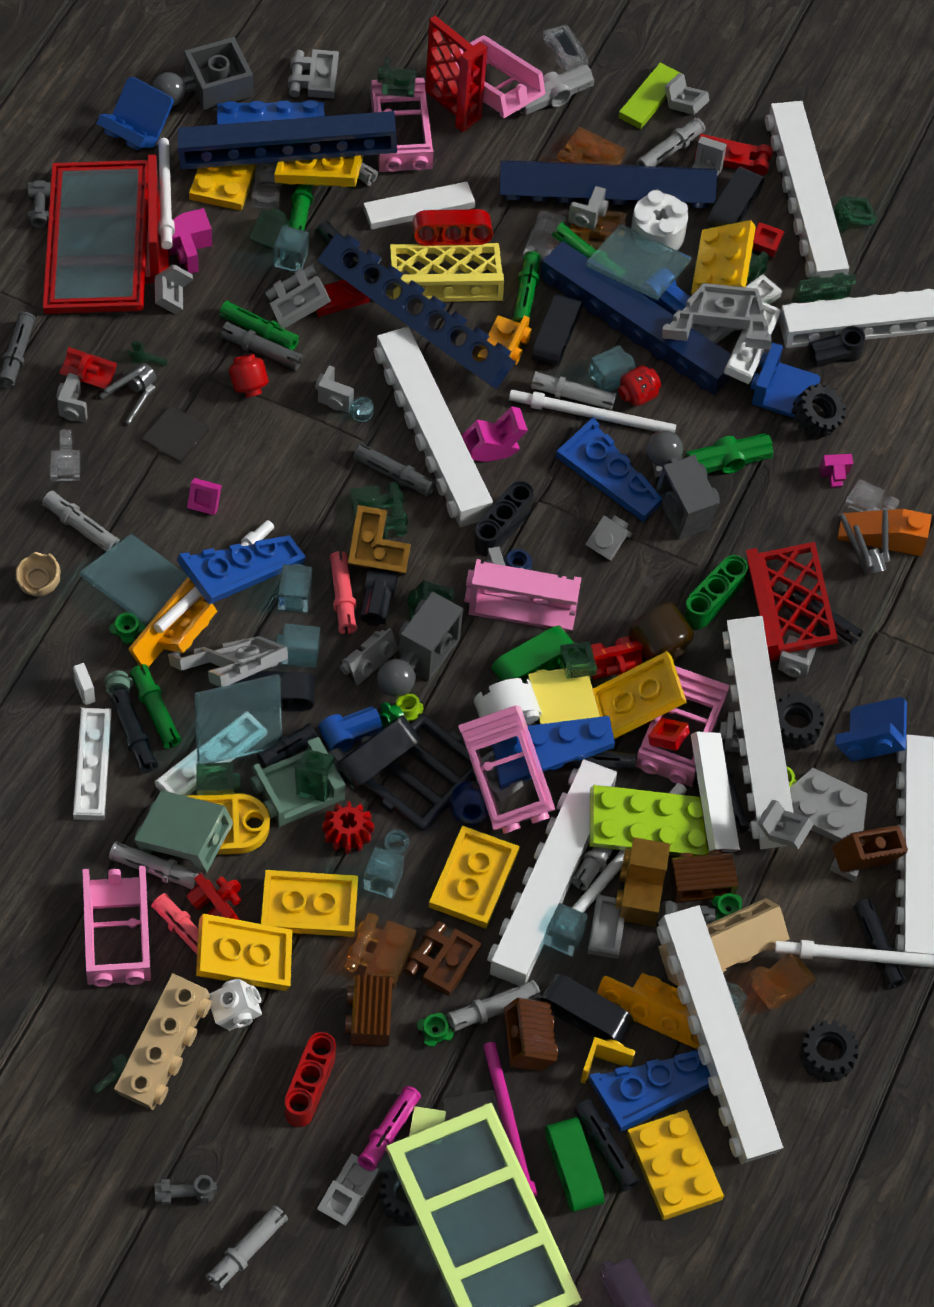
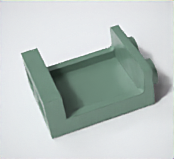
M319 737L309 740L308 750L264 769L261 768L259 763L253 765V777L250 778L252 788L256 794L261 793L265 800L263 804L268 810L270 819L274 818L279 827L345 799V783Z
M161 790L156 801L151 804L144 823L138 828L134 841L141 851L149 854L152 851H157L192 861L197 871L207 873L232 827L233 821L224 805Z

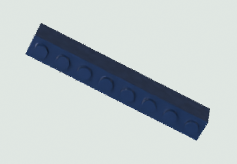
M394 111L178 128V154L181 169L397 153Z
M500 160L499 195H504L505 200H520V196H531L532 201H547V197H558V202H574V198H585V203H589L595 186L606 189L605 199H612V204L627 205L628 200H640L653 190H659L664 194L672 195L682 202H692V207L708 208L709 203L716 202V169Z
M562 241L542 260L540 278L546 284L554 286L564 293L566 297L582 301V306L589 313L598 316L607 322L611 328L619 330L629 337L633 343L641 345L650 351L654 357L672 366L679 374L685 375L694 381L701 389L715 395L732 378L723 373L731 357L729 352L692 327L687 341L662 338L663 326L666 323L670 324L673 321L674 315Z

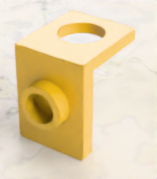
M594 1037L583 1069L581 1083H586L594 1057L631 1068L635 1050L626 1048L615 1040L605 1041Z

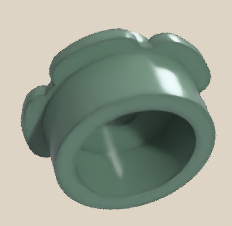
M113 671L104 678L106 692L109 695L113 693L116 697L115 691L125 689L130 693V687L134 685L133 679L128 678V674L124 671Z

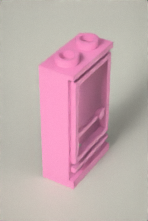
M485 35L470 42L473 46L479 41L488 47L486 65L491 64L511 77L496 87L487 82L484 85L483 102L500 112L501 117L506 118L546 94L543 73ZM513 81L520 83L506 94L499 91Z
M424 78L371 80L372 113L392 111L391 109L381 110V103L419 101L420 110L394 111L395 116L420 114L424 144L397 145V153L377 154L379 172L433 169L434 151Z
M477 559L475 569L468 571L464 602L470 603L468 615L546 629L560 625L565 632L572 633L581 578L574 576V580L566 579V576L559 578L555 574L487 562L481 564V560Z
M675 666L685 698L713 709L708 719L677 708L668 713H675L706 724L703 732L713 733L726 702L730 685ZM662 715L651 720L642 745L639 748L635 767L641 768L648 774H657L669 778L675 784L680 783L692 787L697 775L694 756L690 760L651 746L648 735Z
M515 705L458 725L477 777L493 830L502 829L505 834L520 829V822L531 819L532 824L549 819L548 812L556 809L521 706ZM518 736L523 752L492 763L485 762L483 765L479 749ZM525 756L540 801L500 815L486 771L492 770L497 765Z
M139 866L140 877L121 878V871L119 869H111L108 871V879L90 880L89 869H83L85 956L88 985L94 984L98 987H107L112 983L126 982L129 985H138L144 981H151L145 866ZM140 906V920L131 918L128 921L93 923V909ZM141 925L142 962L95 965L94 928L129 926L134 929Z

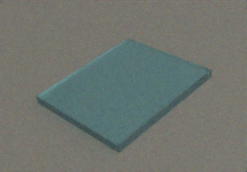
M620 224L587 260L586 266L658 300L686 266L690 264L692 257L663 243L650 240L639 232Z
M133 534L127 536L80 571V576L144 624L157 615L188 577L187 574Z
M278 674L195 693L197 764L199 766L257 753L279 741V737L282 736L281 679Z

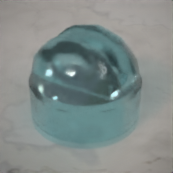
M364 396L356 398L351 406L352 417L361 422L370 420L374 414L372 401Z
M402 830L390 831L384 840L386 851L395 856L405 853L409 846V838ZM404 843V846L389 847V844Z

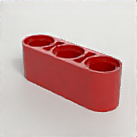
M481 209L423 210L417 212L412 220L414 238L417 243L425 246L482 245L488 243L493 236L491 217L488 212Z
M315 1033L309 1038L285 1096V1119L294 1127H304L311 1122L334 1066L336 1043L335 1039L328 1033ZM319 1048H325L329 1053L318 1055L314 1051ZM314 1076L318 1080L315 1083H306L303 1081V1078ZM295 1104H303L307 1108L304 1111L298 1112L294 1111L291 1107Z

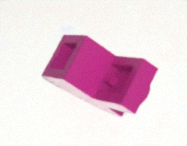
M204 208L182 213L173 220L175 223V233L172 235L173 246L169 249L170 256L177 254L180 265L184 264L189 273L199 272L196 250L212 246V229Z
M511 406L495 423L477 419L461 436L473 460L490 462L505 459L519 451L520 448L517 441L528 429L521 409Z

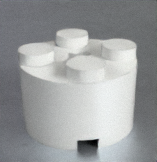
M659 190L650 191L647 196L640 199L634 208L631 236L636 247L640 251L652 256H661V253L666 252L672 254L678 251L684 242L687 227L688 206L686 203Z
M521 678L504 680L489 686L490 692L483 696L482 692H480L474 698L480 718L515 705L521 706L527 726L537 724L540 715H542L529 680H526V684L522 683Z

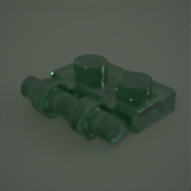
M841 272L824 278H820L819 275L810 276L808 280H801L799 285L796 286L792 302L800 304L849 297L852 290L851 285L856 283L855 275H844Z
M397 482L389 483L387 485L388 493L380 495L379 485L350 488L354 519H356L358 505L378 509L391 507L392 515L386 516L383 539H387V529H395L398 536L407 534L406 525L408 524L407 513L403 511L402 506L404 496L403 492L399 490Z

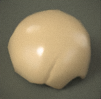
M34 552L29 557L21 560L16 568V582L22 591L28 595L36 597L45 596L53 592L58 586L61 574L60 566L52 554Z

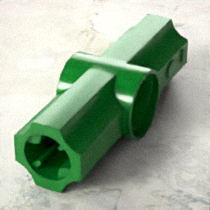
M766 433L738 440L734 436H725L717 440L713 446L687 451L685 458L695 455L699 464L702 463L707 473L722 470L726 474H731L741 470L745 464L772 458L774 451L772 440Z

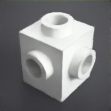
M240 979L227 981L222 985V988L210 993L209 1000L212 1001L211 1010L215 1023L229 1031L248 1026L253 1022V1019L262 1015L259 1006L261 997L255 986H251Z

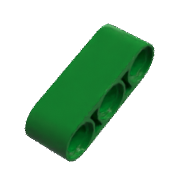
M737 555L726 557L689 595L683 617L692 629L699 630L706 627L742 589L748 569L747 562L742 557Z
M560 625L554 626L500 656L492 664L491 669L500 681L521 678L522 683L526 684L528 674L543 669L551 671L560 667L577 654L578 647Z
M574 1117L545 1125L547 1142L571 1212L574 1213L603 1205L605 1199L602 1185L579 1119Z

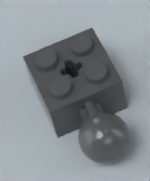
M235 37L185 50V73L187 77L181 78L175 73L165 72L157 76L152 84V87L173 98L172 106L178 105L184 99L186 92L194 90L203 110L217 107V103L235 102L253 97V73Z
M664 430L651 436L647 443V455L655 465L663 467L656 491L663 498L661 506L680 540L710 529L720 503V497L714 487L712 488L708 482L707 471L702 463L699 464L695 455L680 460L683 454L681 439L675 433Z
M432 592L427 600L422 599L419 602L414 613L415 616L411 621H405L398 635L401 637L398 646V652H400L399 659L388 660L378 671V685L385 694L392 697H401L408 694L414 687L415 674L430 681L460 640L462 607L435 592Z

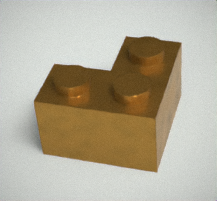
M358 505L348 564L364 568L388 570L406 575L411 544L383 539L387 510Z
M634 837L632 848H625L619 879L620 882H625L624 891H617L615 908L621 909L619 917L625 918L624 922L656 926L669 857V843Z

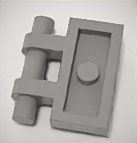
M313 49L312 57H304L305 53L302 50H296L294 57L290 61V69L292 70V74L288 78L290 96L298 97L302 88H308V97L334 99L339 51ZM310 70V75H302V72Z
M313 264L305 269L301 267L295 271V275L283 282L279 280L273 284V288L265 292L270 301L274 300L270 303L279 325L284 329L331 302L321 279L315 276L318 274V271Z

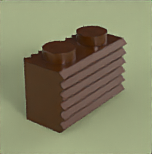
M898 825L853 832L832 845L839 869L843 873L851 870H863L864 868L868 869L869 867L887 865L908 851L901 828Z
M713 850L701 856H694L692 853H682L677 855L676 858L671 859L669 872L676 903L710 900L715 896L737 893L738 880L733 853Z
M355 975L354 986L348 985L347 1004L353 1005L352 1015L346 1014L345 1034H351V1044L389 1046L392 977Z
M517 997L504 1007L511 1067L543 1071L557 1061L558 1047L554 1043L555 1039L553 1038L555 1034L553 1032L554 1016L551 1014L550 1003Z

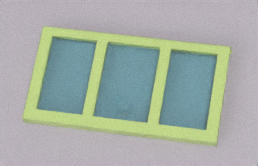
M492 1103L484 1104L482 1107L386 1146L385 1149L455 1307L577 1306L582 1301Z

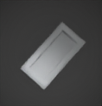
M597 894L587 954L616 959L619 957L625 918L619 917L621 909L615 908L616 898Z

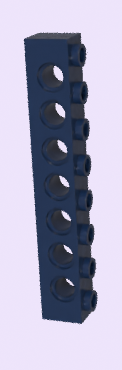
M338 233L335 234L319 257V262L495 389L498 388L516 363L515 360L509 357L512 351L499 342L496 346L492 345L487 341L490 337L487 333L477 326L474 330L465 325L468 322L466 318L456 311L452 315L444 310L446 304L434 295L431 299H428L422 294L425 290L413 280L409 284L401 279L404 275L391 264L388 268H385L380 264L382 260L380 256L370 249L366 253L360 250L358 247L361 243L349 234L345 238ZM358 256V264L354 268H350V260ZM379 271V280L371 284L372 274ZM401 287L400 296L392 299L393 290ZM422 302L423 308L421 312L414 315V306ZM444 318L443 327L435 330L436 320ZM465 333V342L457 346L456 338L458 335ZM482 349H487V358L479 362L477 359L478 353Z

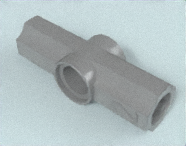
M582 64L559 75L556 72L545 74L543 80L546 94L519 109L522 115H527L550 104L553 107L564 105L571 95L594 86L591 69L587 64Z

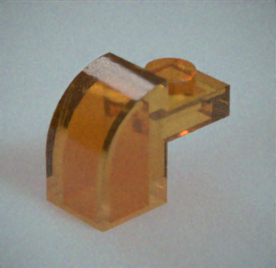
M787 953L770 969L758 966L750 973L754 979L751 986L769 1009L778 1008L794 999L817 980L799 956Z

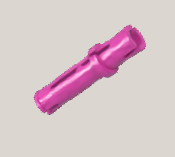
M405 1086L402 1089L401 1094L388 1111L378 1129H374L369 1135L370 1141L357 1159L362 1168L374 1171L386 1152V1146L395 1142L394 1138L406 1122L416 1103L421 1099L420 1093L415 1088ZM401 1109L402 1112L396 1122H393L396 1114ZM386 1134L387 1136L381 1143L380 1147H377V1144L382 1138V1136Z

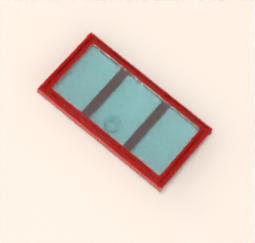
M148 160L52 163L43 297L44 314L142 311L144 309L148 225Z

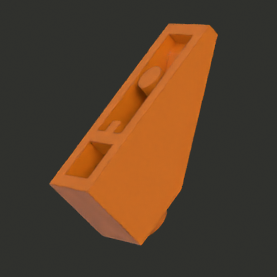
M907 509L887 510L889 521L888 550L922 557L928 540L932 514ZM883 510L842 513L846 516L854 535L853 527L858 525L867 546L882 548ZM840 521L837 540L850 542Z

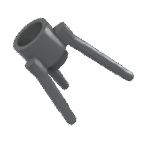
M141 363L128 375L105 388L104 392L99 395V398L104 399L126 384L135 392L143 391L125 421L126 425H130L148 395L155 390L152 383L157 379L156 374L149 365Z
M883 510L882 553H879L878 548L867 550L859 526L854 525V535L846 516L840 514L839 517L858 557L864 575L887 570L885 562L891 561L888 552V511Z

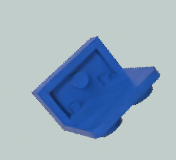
M129 77L126 80L113 114H100L96 124L105 128L104 133L114 138H119L120 136L127 140L126 145L136 150L155 148L174 100L171 96L135 77Z
M772 343L769 353L763 352L759 363V368H762L761 373H755L750 389L755 390L752 405L793 418L795 416L792 413L794 400L810 385L820 383V376L780 363L783 346Z
M897 697L854 707L850 712V731L836 734L835 745L851 762L906 750L907 701L903 697Z

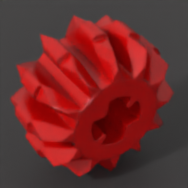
M349 800L345 807H341L336 803L334 811L327 810L325 814L326 821L322 823V831L326 833V844L333 843L335 852L341 847L345 848L347 855L352 847L360 852L363 844L370 843L371 834L374 832L370 811L363 812L361 803L353 808Z

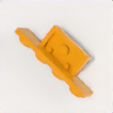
M189 577L186 578L129 647L130 653L140 667L142 664H146L149 668L163 649L184 653L217 613L213 603L209 605L207 602H204L205 598L201 596L163 633H158L153 625L195 587Z
M644 973L640 975L633 988L608 976L602 978L597 994L625 1009L633 1017V1021L698 1050L700 1043L697 1035H693L690 1031L687 1020L690 1014L687 1005L681 1003L677 988L662 982L655 976H649Z

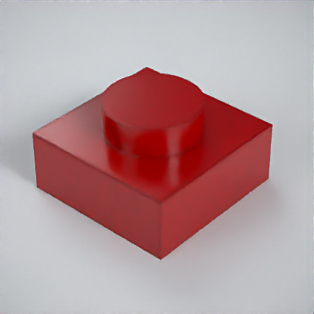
M759 222L755 230L752 250L774 257L783 239L784 231Z
M661 717L648 735L649 744L677 751L690 733L688 723Z

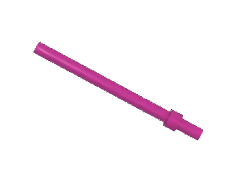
M489 1042L484 1044L483 1047L504 1130L530 1188L536 1197L538 1194L535 1182L530 1180L496 1043ZM526 1213L527 1221H528V1223L531 1224V1222H530V1220H529V1218H528V1216H527V1213Z

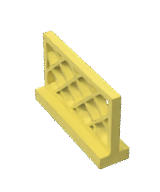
M499 243L438 246L390 244L391 265L400 272H409L410 274H404L401 279L408 284L413 280L425 290L422 294L428 299H431L434 295L442 302L503 301L504 274L501 267ZM455 253H462L465 255V257L461 260H458L452 255ZM482 253H494V256L488 260L479 255ZM396 254H408L411 257L404 261L397 257ZM436 254L439 257L432 261L425 257V255ZM472 260L480 264L475 270L467 265ZM419 261L422 264H424L425 267L421 270H418L412 265ZM447 261L453 266L446 270L440 264ZM488 269V270L491 271L492 273H483V272ZM433 270V271H435V272L438 273V274H428V273ZM461 270V271H463V272L466 273V274H455V273H456L457 271ZM401 287L393 290V299L400 296Z

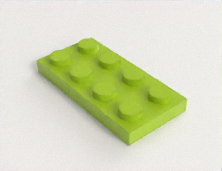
M593 785L590 788L589 847L625 851V848H632L633 838L636 837L669 843V856H677L682 853H692L694 856L706 855L709 852L701 797Z

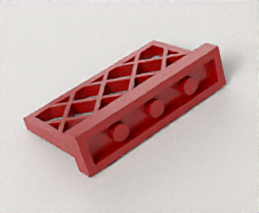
M435 15L429 19L425 92L456 116L455 127L464 132L482 119L488 47L481 41L473 46Z
M148 155V225L145 284L155 283V276L169 267V249L162 248L161 235L158 233V222L161 219L156 155Z
M810 542L758 553L757 548L746 550L759 616H763L769 661L780 660V655L783 651L791 653L838 643L816 543ZM809 552L812 554V559L807 566L795 561L799 554ZM779 559L784 564L776 572L767 567L766 561ZM790 566L801 571L795 581L783 576ZM807 575L818 580V583L812 590L800 585ZM778 581L790 586L783 596L772 591ZM795 590L807 595L801 605L788 600ZM812 599L824 605L817 615L805 609ZM784 605L795 610L789 620L777 614ZM801 614L813 620L806 630L794 624ZM819 623L829 629L830 635L817 637L811 632ZM789 629L801 635L797 642L784 644L783 637Z

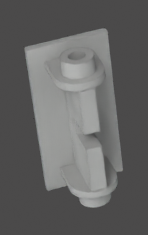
M389 628L386 631L381 630L380 632L375 631L361 645L362 652L356 649L347 658L342 660V665H340L341 671L345 675L351 673L356 686L360 685L398 651L392 629Z

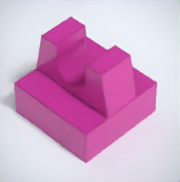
M852 454L823 456L819 465L820 477L829 476L831 488H842L843 481L846 480V475L849 474L853 466Z
M194 478L190 485L187 508L215 515L218 511L222 485Z

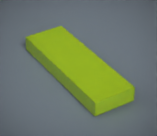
M660 62L619 111L618 118L642 129L666 100L665 86L680 72Z

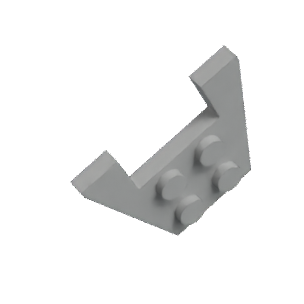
M703 283L687 300L686 307L682 311L678 310L673 316V321L670 324L666 323L662 329V338L684 341L688 340L692 324H702L706 327H730L733 330L748 329L745 347L771 350V335L768 332V323L764 317V308L757 288Z
M261 636L222 643L223 648L214 651L206 647L195 648L194 654L180 657L179 652L168 654L170 666L179 670H185L208 662L220 666V668L208 671L210 683L221 688L266 668L274 667L279 662L289 658L286 646Z
M815 768L808 771L790 787L793 812L809 817L814 824L811 828L812 831L835 842L850 835V833L863 831L867 793ZM750 822V824H749V829H748V831H750V832H752V830H751V822ZM836 857L830 868V871L853 882L856 881L859 870L841 872Z

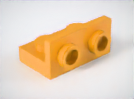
M498 315L488 334L490 337L487 341L494 346L499 342L512 351L509 357L515 360V365H517L522 354V349L520 348L523 343L527 344L532 334V328H529L530 317L524 315L521 323ZM482 349L477 356L479 362L487 358V349Z

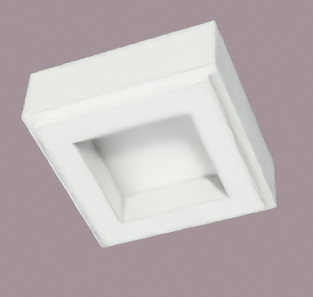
M84 663L75 665L73 668L74 681L82 702L85 705L94 703V686Z

